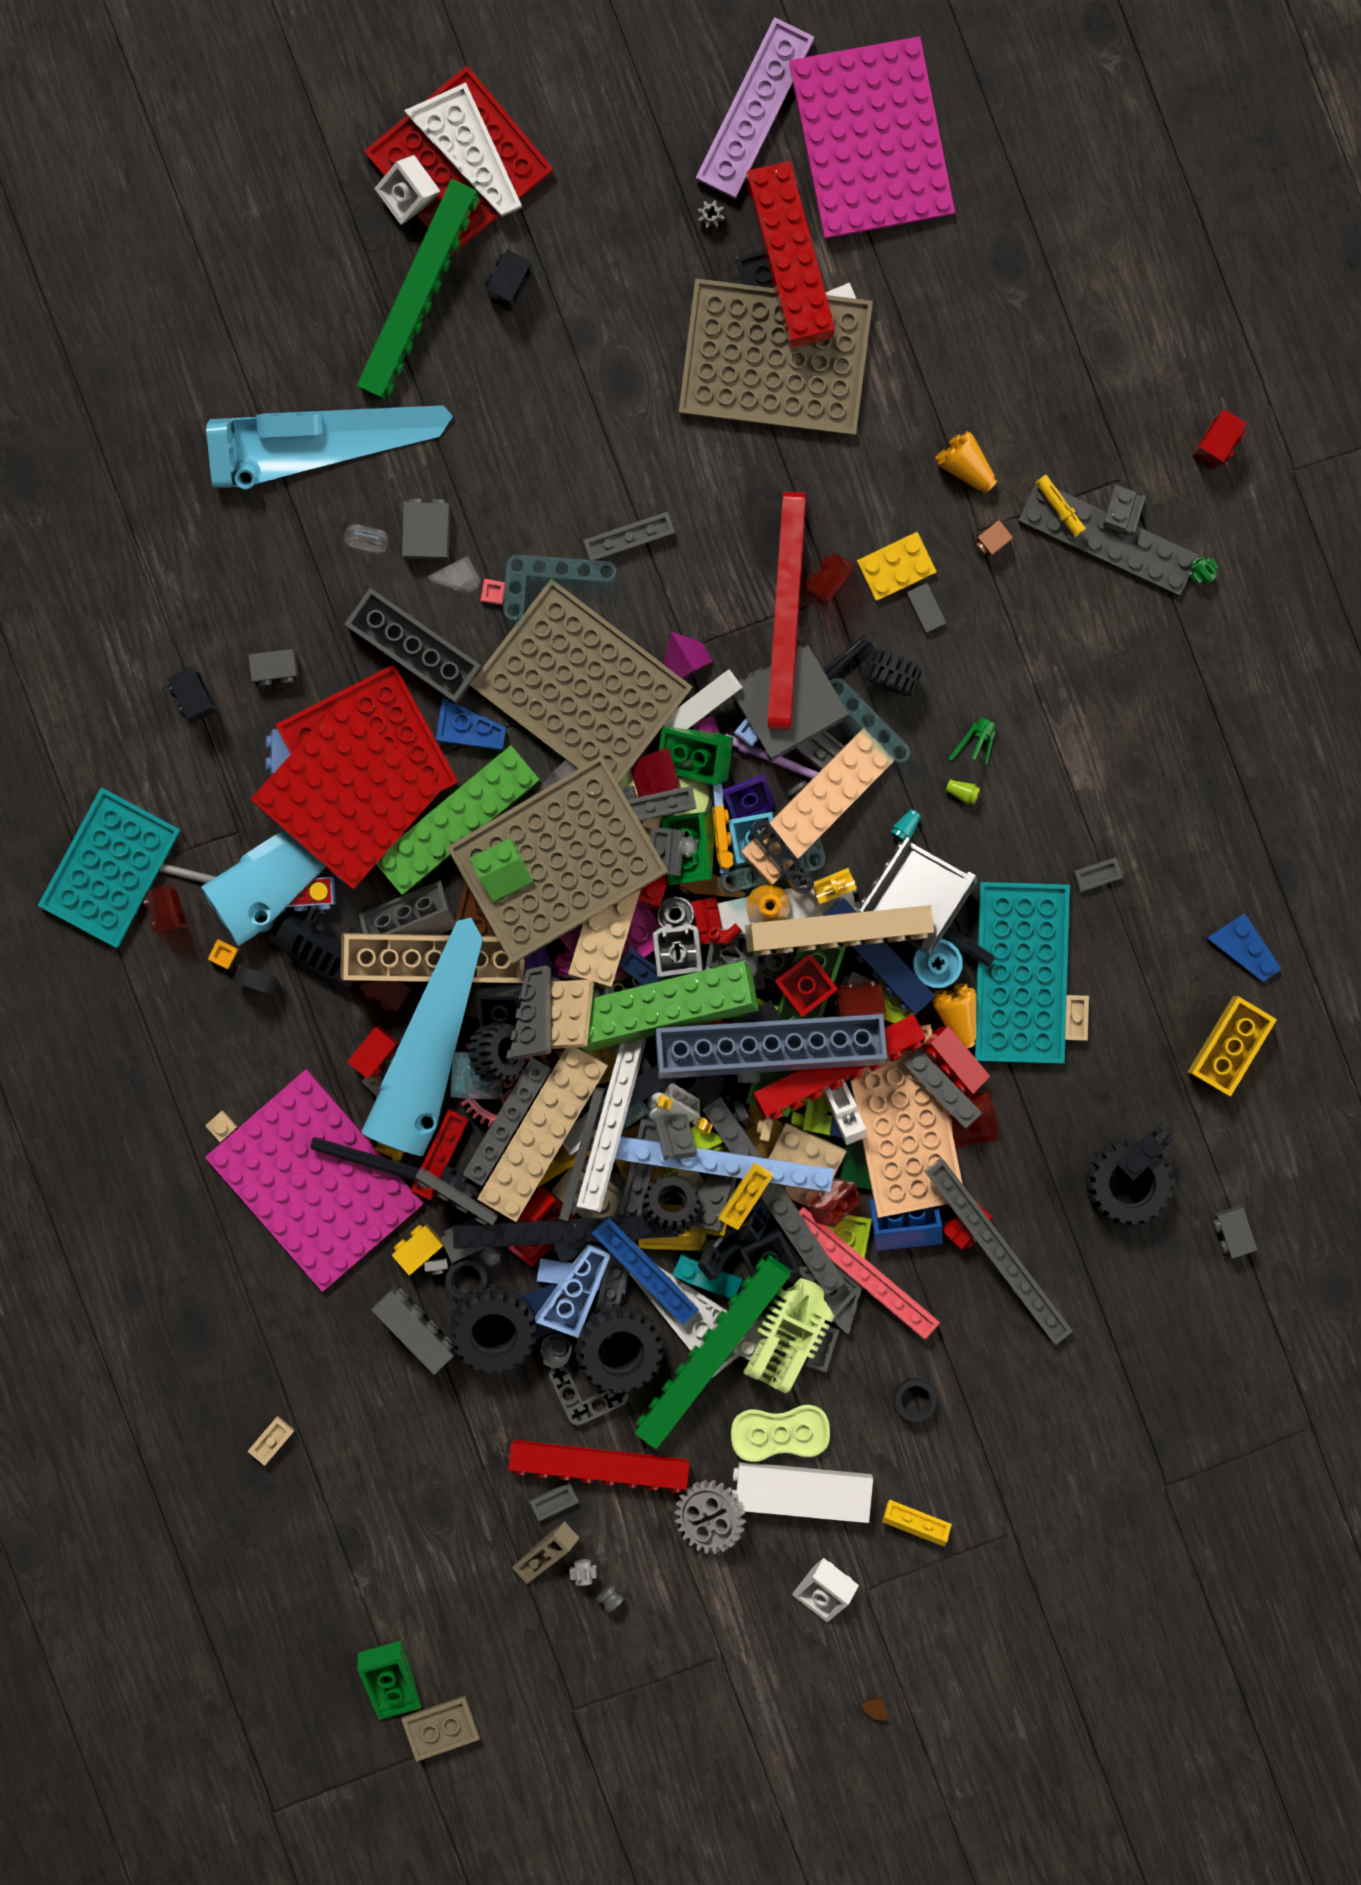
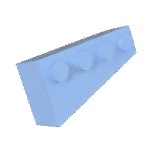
M587 1242L534 1317L536 1323L578 1338L609 1261L610 1251Z

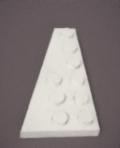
M466 83L404 110L408 117L501 217L522 208Z
M659 1267L699 1308V1311L682 1325L629 1271L631 1277L690 1350L695 1345L699 1347L703 1342L701 1337L708 1328L713 1329L716 1325L714 1320L722 1310L726 1312V1309ZM732 1350L712 1377L740 1355L733 1353Z

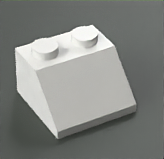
M414 155L397 161L374 188L400 224H404L426 208L441 192Z
M823 1558L810 1570L792 1595L828 1622L850 1603L859 1585L837 1569L831 1562Z

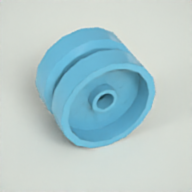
M941 939L931 956L915 949L911 958V969L926 986L944 988L953 984L959 977L962 970V956L958 948L951 942ZM935 959L940 961V965L937 968L932 966Z

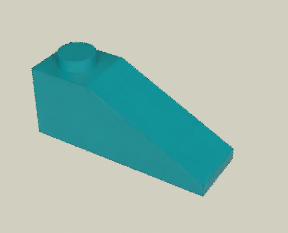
M681 1252L672 1273L674 1277L730 1299L737 1293L743 1280L742 1278L721 1270L716 1280L709 1281L697 1266L700 1260Z

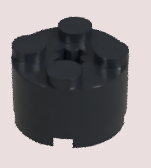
M445 1165L439 1178L473 1200L478 1201L477 1198L485 1184L481 1186L464 1176V1171L458 1173L457 1169ZM433 1188L432 1195L443 1202L446 1201L437 1195L438 1191ZM449 1199V1200L447 1201V1202L451 1203V1206L457 1208V1207H456V1205H457L456 1202H454V1201L451 1200V1199Z

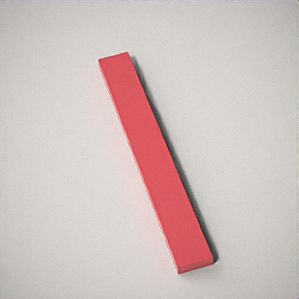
M803 1206L799 1210L800 1214L831 1260L926 1340L940 1324V1321Z

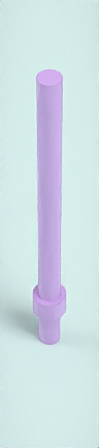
M735 737L733 738V746L738 748V751L745 754L748 752L769 761L764 749L754 745L751 747L746 742ZM783 757L772 761L774 764L810 779H813L819 773Z

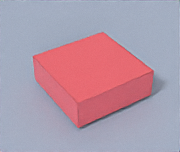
M484 579L480 601L503 605L507 583Z

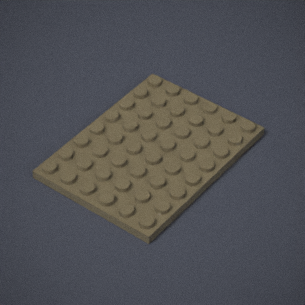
M695 278L679 414L856 436L873 301L826 295L835 327L834 337L790 348L774 288Z
M550 579L470 683L472 688L578 769L602 755L618 784L693 689L690 684L552 579Z
M602 755L447 847L512 964L517 963L669 873ZM510 838L516 842L534 882L493 902L480 882L469 858Z

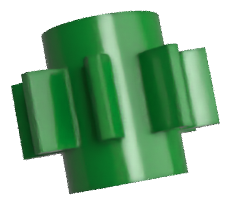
M1200 557L1190 566L1193 571L1189 575L1194 582H1202L1205 585L1217 576L1215 569L1218 568V565L1213 559Z

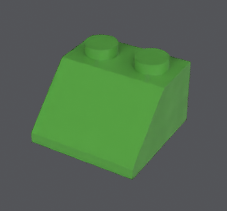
M510 838L469 858L480 882L493 902L534 882L516 842Z

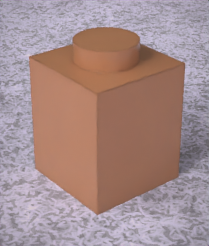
M999 520L976 539L978 544L976 546L983 555L987 553L990 557L1010 542L1013 537Z

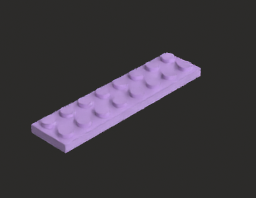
M774 17L696 176L697 181L736 200L746 179V173L751 169L793 84L789 60L806 57L814 41V36Z

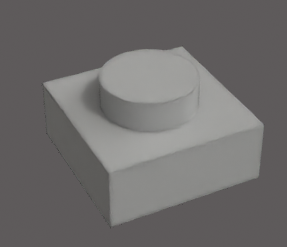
M448 1257L426 1260L424 1262L425 1272L431 1271V1274L444 1273V1269L449 1267Z

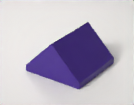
M765 774L722 790L732 819L758 815L776 808Z

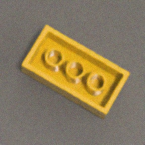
M1233 996L1188 1070V1073L1224 1095L1231 1097L1277 1019L1239 996Z

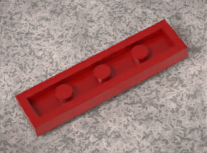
M450 1109L448 1110L422 1168L439 1178L445 1165H448L469 1118ZM416 1178L411 1191L431 1200L433 1188H424L417 1183L419 1179Z

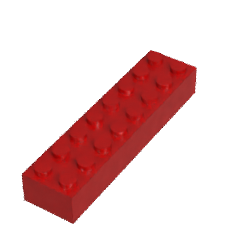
M787 161L748 170L746 173V185L789 347L794 348L832 339L835 327L791 162Z

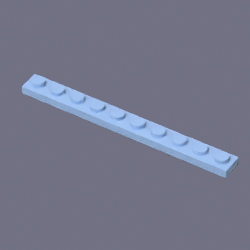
M623 1136L620 1137L615 1159L737 1178H743L753 1162L773 1173L769 1183L831 1192L834 1173L833 1168L696 1148V1157L667 1158L664 1161L659 1142Z

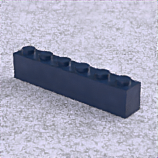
M841 897L822 916L858 912L845 898ZM864 940L861 941V945L851 946L856 952L854 957L862 965L865 962L871 968L869 973L877 981L881 979L886 984L884 989L892 997L896 995L901 1000L899 1005L906 1013L912 1012L916 1015L935 997L884 940L883 943L865 945Z

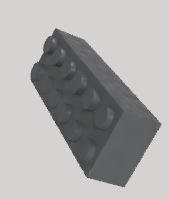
M369 588L344 624L347 628L456 704L482 669L479 663L371 588Z

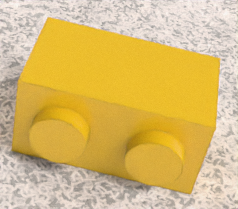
M428 1224L424 1227L418 1225L410 1232L412 1237L407 1242L402 1239L393 1247L395 1252L392 1256L408 1275L412 1274L444 1246L441 1239Z

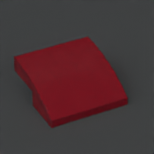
M669 748L656 751L638 759L630 769L638 797L681 788Z

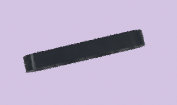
M766 820L754 822L750 827L752 838L796 893L805 894L810 892L814 886L812 876L776 830ZM757 825L759 827L764 826L766 828L763 831L767 837L772 835L773 838L764 844L763 840L766 837L763 834H757ZM772 842H777L780 845L781 850L778 854L771 853L769 846ZM785 860L793 861L794 870L792 872H787L784 869L783 864ZM800 870L801 874H798L797 876L801 880H807V883L805 884L807 888H800L798 886L800 884V880L797 877L792 879L791 876L796 874Z

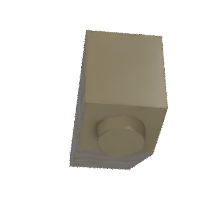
M564 1521L513 1565L512 1568L528 1584L568 1553L579 1537Z

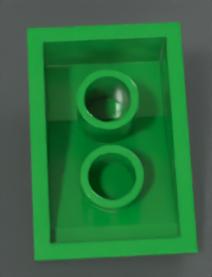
M664 726L661 731L659 750L670 749L678 776L718 785L728 780L734 737L714 732Z
M699 812L661 818L662 828L685 830L681 874H667L668 885L712 879L715 837L712 813Z
M401 1641L358 1653V1673L379 1720L421 1709V1702L408 1657Z

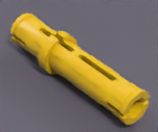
M1045 475L1040 478L1035 484L1060 516L1059 520L1067 525L1074 537L1085 531L1086 527L1076 516L1074 508H1071L1066 503L1048 476Z

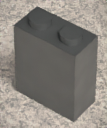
M409 499V502H404L402 556L404 559L449 560V503H445V500L432 499L431 503H423L422 499Z

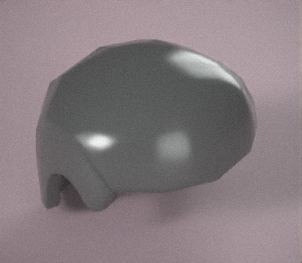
M557 1332L551 1333L543 1339L539 1352L542 1355L543 1363L550 1368L556 1369L562 1368L570 1362L574 1348L568 1336Z

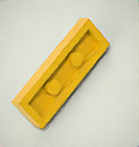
M753 1162L719 1214L718 1219L738 1230L772 1179L773 1173Z
M889 1500L886 1504L882 1519L883 1523L941 1546L946 1545L951 1528L950 1523Z

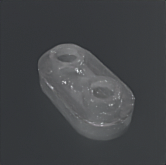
M352 524L346 528L344 533V541L353 548L381 553L386 550L389 543V537L384 531Z

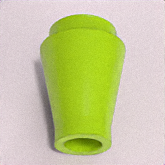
M950 779L946 792L967 805L969 803L974 805L980 793V788L976 787V784Z

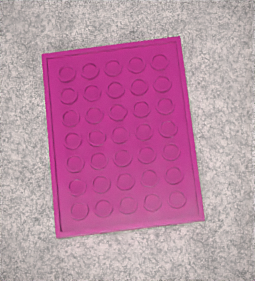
M920 36L789 60V68L824 239L955 214Z
M306 1069L205 1158L323 1292L422 1206L424 1202L416 1193L411 1191V1187L401 1176L310 1149L313 1137H318L384 1157L380 1152L375 1151V1146L361 1133V1130L309 1070Z

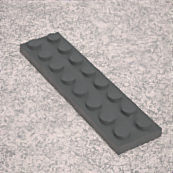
M1036 484L1034 485L1018 519L1019 523L1174 595H1181L1190 576L1189 573L1192 571L1190 566L1198 558V554L1138 526L1133 537L1130 536V533H1121L1102 526L1106 514L1105 511L1058 490L1066 503L1071 508H1074L1076 516L1086 527L1085 531L1074 537L1067 525L1059 520L1060 516Z

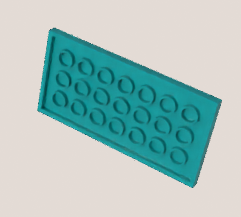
M980 882L978 945L995 955V960L989 967L977 960L976 1039L974 1057L977 1061L1065 1062L1070 885Z

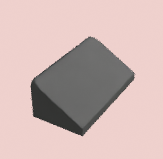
M721 1075L703 1077L693 1095L700 1099V1115L702 1117L708 1118L702 1108L719 1097L724 1088L723 1084L728 1081L727 1078Z

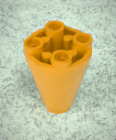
M968 431L961 436L957 434L949 442L951 446L946 451H941L935 457V460L944 470L976 490L986 493L996 484L995 475L973 434Z
M770 884L755 888L748 896L746 902L747 915L753 923L786 920L791 909L790 899L786 892L779 886ZM767 902L774 903L773 910L769 911L766 909L765 905Z
M963 983L954 986L953 990L934 992L933 1006L944 1026H949L966 1048L974 1046L976 1039L975 989L968 988L967 984Z

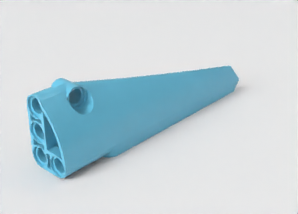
M442 405L266 413L256 415V417L210 419L207 423L206 431L212 487H240L242 489H249L257 483L440 437L453 416ZM241 473H249L252 477V480H243L241 478Z

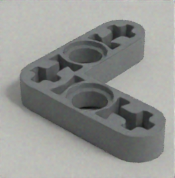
M566 1365L559 1368V1370L565 1371L563 1374L564 1381L570 1380L571 1383L564 1384L560 1388H558V1385L562 1383L560 1378L553 1376L556 1373V1369H550V1380L569 1421L574 1425L584 1424L623 1406L628 1401L629 1394L626 1393L622 1396V1401L614 1399L611 1401L612 1406L609 1407L608 1400L604 1395L608 1394V1398L613 1397L615 1394H611L610 1389L583 1400ZM564 1389H573L575 1397L572 1400L564 1399L562 1396ZM595 1399H601L604 1402L605 1407L601 1411H596L592 1408V1402ZM588 1403L589 1411L593 1415L588 1416V1412L582 1414L581 1420H578L577 1417H572L574 1409L583 1411L586 1409L584 1404Z

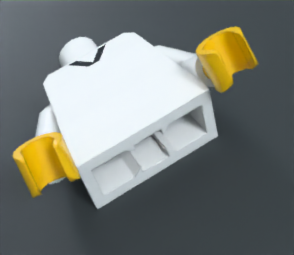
M673 1083L648 1097V1115H646V1119L654 1121L655 1118L660 1120L669 1116L687 1114L689 1124L696 1126L700 1133L709 1135L713 1125L708 1123L706 1118L700 1116V1099Z

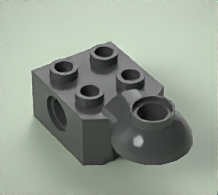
M672 897L665 900L660 905L657 914L659 924L663 928L653 933L659 981L705 970L701 934L698 927L691 925L694 918L692 905L681 897ZM674 913H682L681 918L678 920L671 919Z
M741 932L727 945L715 944L710 941L705 970L745 961L751 967L752 976L757 971H760L765 977L775 979L794 964V957L792 952L776 954V950H771V954L754 956V952H747L745 932ZM772 955L781 957L782 962L779 966L773 967L769 964V958Z

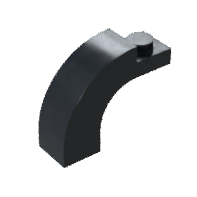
M755 1210L749 1212L738 1230L727 1224L724 1237L710 1235L701 1246L699 1252L702 1257L697 1266L709 1281L716 1280L730 1255L746 1244L760 1241L767 1224Z

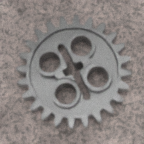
M704 1480L701 1484L696 1482L693 1484V1487H688L686 1493L684 1492L680 1495L682 1500L676 1503L680 1509L675 1511V1514L680 1515V1518L675 1520V1523L682 1524L678 1532L685 1531L686 1533L683 1536V1540L690 1538L689 1546L696 1543L697 1551L704 1547L705 1553L710 1552L712 1549L714 1554L720 1550L724 1552L728 1547L731 1548L735 1545L734 1541H738L741 1538L739 1534L744 1531V1528L740 1525L746 1522L745 1519L740 1518L745 1511L738 1508L743 1503H736L735 1501L738 1494L731 1496V1487L724 1490V1483H720L716 1487L715 1480L711 1481L709 1485L707 1480ZM712 1498L717 1501L718 1507L712 1503ZM693 1506L699 1510V1514L694 1512ZM722 1509L727 1511L717 1515L715 1518H709L697 1525L694 1524V1521L710 1516ZM721 1519L726 1521L727 1527L722 1525ZM703 1527L708 1530V1535L703 1532Z

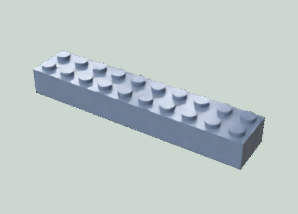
M883 1014L656 1028L655 1032L658 1079L884 1065L887 1060Z

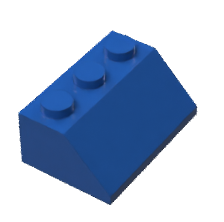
M874 1199L869 1200L876 1251L942 1244V1223L938 1206L878 1218Z

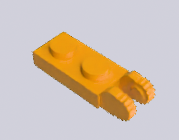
M724 805L714 806L712 813L717 860L722 869H728L733 864V854L728 851V846H731L730 832H726V823H729L728 810H724Z

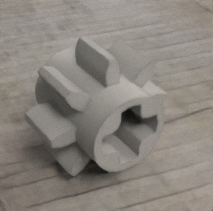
M715 200L712 204L704 201V208L697 210V213L702 215L698 219V223L704 222L706 229L709 226H714L717 229L718 221H724V216L719 215L723 212L724 208H718ZM713 211L714 216L711 219L707 218V214Z
M591 1560L574 1561V1566L569 1569L570 1580L575 1579L576 1585L592 1584V1578L597 1576L596 1565H591Z

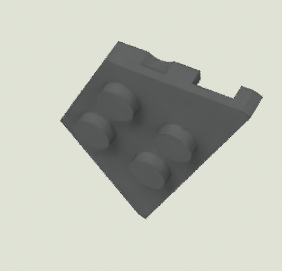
M835 1264L846 1283L829 1294L824 1293V1300L833 1315H835L833 1321L848 1334L851 1330L862 1286ZM807 1265L800 1267L799 1272L787 1279L793 1285L802 1278L812 1281L821 1287Z

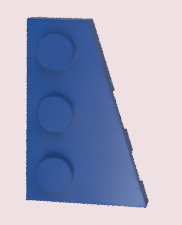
M442 697L436 742L503 751L505 727Z
M1245 914L1240 915L1206 938L1262 982L1281 970V967Z

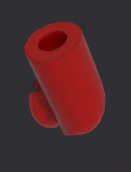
M734 923L727 931L717 928L710 929L708 937L715 944L727 945L742 930Z

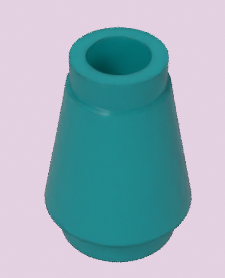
M910 809L892 826L893 830L890 834L899 842H904L906 837L911 839L921 816L916 811Z

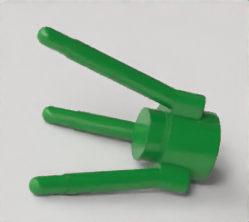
M980 718L978 723H973L970 731L959 743L948 760L952 761L974 732H976L975 737L979 738L971 759L973 761L976 759L983 741H987L983 765H987L993 738L996 734L994 732L996 725L983 718Z

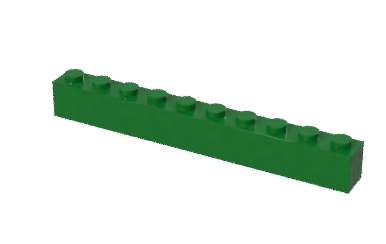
M453 179L450 180L357 386L384 400L387 395H391L395 385L393 380L396 375H400L404 363L402 361L405 354L409 355L413 347V342L411 341L414 335L418 334L422 328L423 322H421L424 313L427 314L431 308V297L433 293H437L440 289L442 273L448 271L451 264L449 258L452 252H456L460 245L459 236L462 231H466L470 219L468 217L471 210L475 211L478 206L479 198L477 197L479 194L476 190Z
M769 1255L766 1260L761 1258L754 1268L757 1271L753 1277L748 1276L741 1285L743 1290L739 1295L735 1293L727 1303L730 1305L726 1312L722 1310L714 1320L716 1325L713 1329L708 1328L701 1337L703 1342L699 1347L695 1345L688 1354L690 1358L686 1364L682 1362L674 1372L676 1377L673 1381L668 1380L661 1389L663 1394L660 1398L655 1397L648 1406L650 1411L646 1416L641 1414L635 1425L637 1428L635 1434L653 1448H658L790 1277L791 1270Z

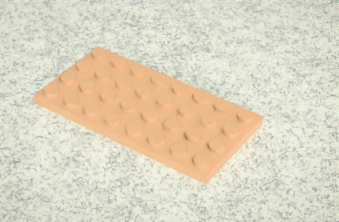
M931 1024L920 1026L926 1037L925 1041L932 1035ZM921 1047V1051L925 1054L924 1048ZM908 1050L902 1053L903 1057L894 1062L888 1060L880 1069L873 1072L869 1069L863 1072V1076L853 1082L850 1080L857 1110L867 1130V1137L862 1139L878 1218L948 1204L924 1172L941 1157L962 1183L947 1110L903 1066V1063L916 1051L911 1052Z

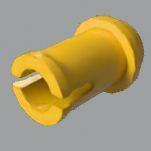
M377 1142L378 1146L375 1147L376 1152L378 1151L394 1161H400L404 1154V1151Z

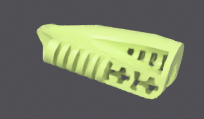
M802 1278L786 1291L780 1288L776 1295L781 1297V1299L773 1298L772 1300L773 1303L777 1304V1307L770 1305L768 1308L774 1312L773 1315L767 1312L765 1314V1317L770 1319V1321L762 1320L761 1322L762 1325L766 1326V1329L759 1327L757 1330L763 1335L747 1367L743 1371L746 1375L756 1380L759 1379L785 1394L790 1391L807 1356L812 1359L815 1357V1354L811 1353L810 1350L818 1351L819 1347L814 1345V1342L821 1344L823 1341L817 1337L818 1334L823 1337L826 1335L821 1328L829 1329L830 1327L824 1323L825 1320L832 1322L835 1317L824 1300L825 1291L823 1288L812 1281Z

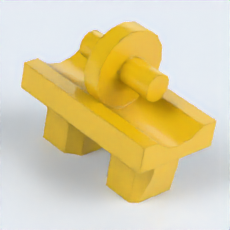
M849 868L814 882L813 891L819 904L857 889Z

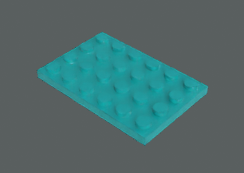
M100 788L38 906L106 943L119 948L181 829L110 791Z

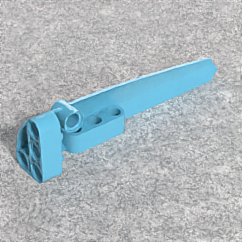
M282 830L243 855L238 864L201 886V889L216 915L236 944L240 946L259 932L269 931L272 928L273 920L326 866L287 832ZM260 916L267 917V920L263 923L256 922Z
M472 917L456 922L379 1089L380 1093L361 1131L365 1136L380 1143L419 1156L424 1155L439 1124L442 1102L483 941ZM423 1117H431L434 1122L433 1126H425L423 1124Z

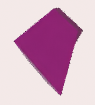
M671 632L663 664L679 677L684 679L713 662L702 642Z

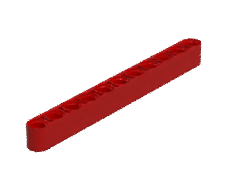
M783 492L768 729L791 730L806 514V493Z

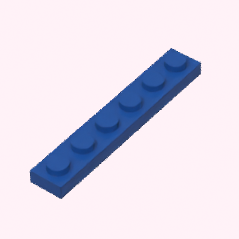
M609 1216L605 1217L591 1230L592 1234L682 1325L699 1311L698 1306Z

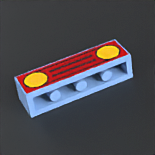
M315 878L287 907H294V911L308 910V906L313 905L318 906L317 910L330 909V905L335 904L334 878Z

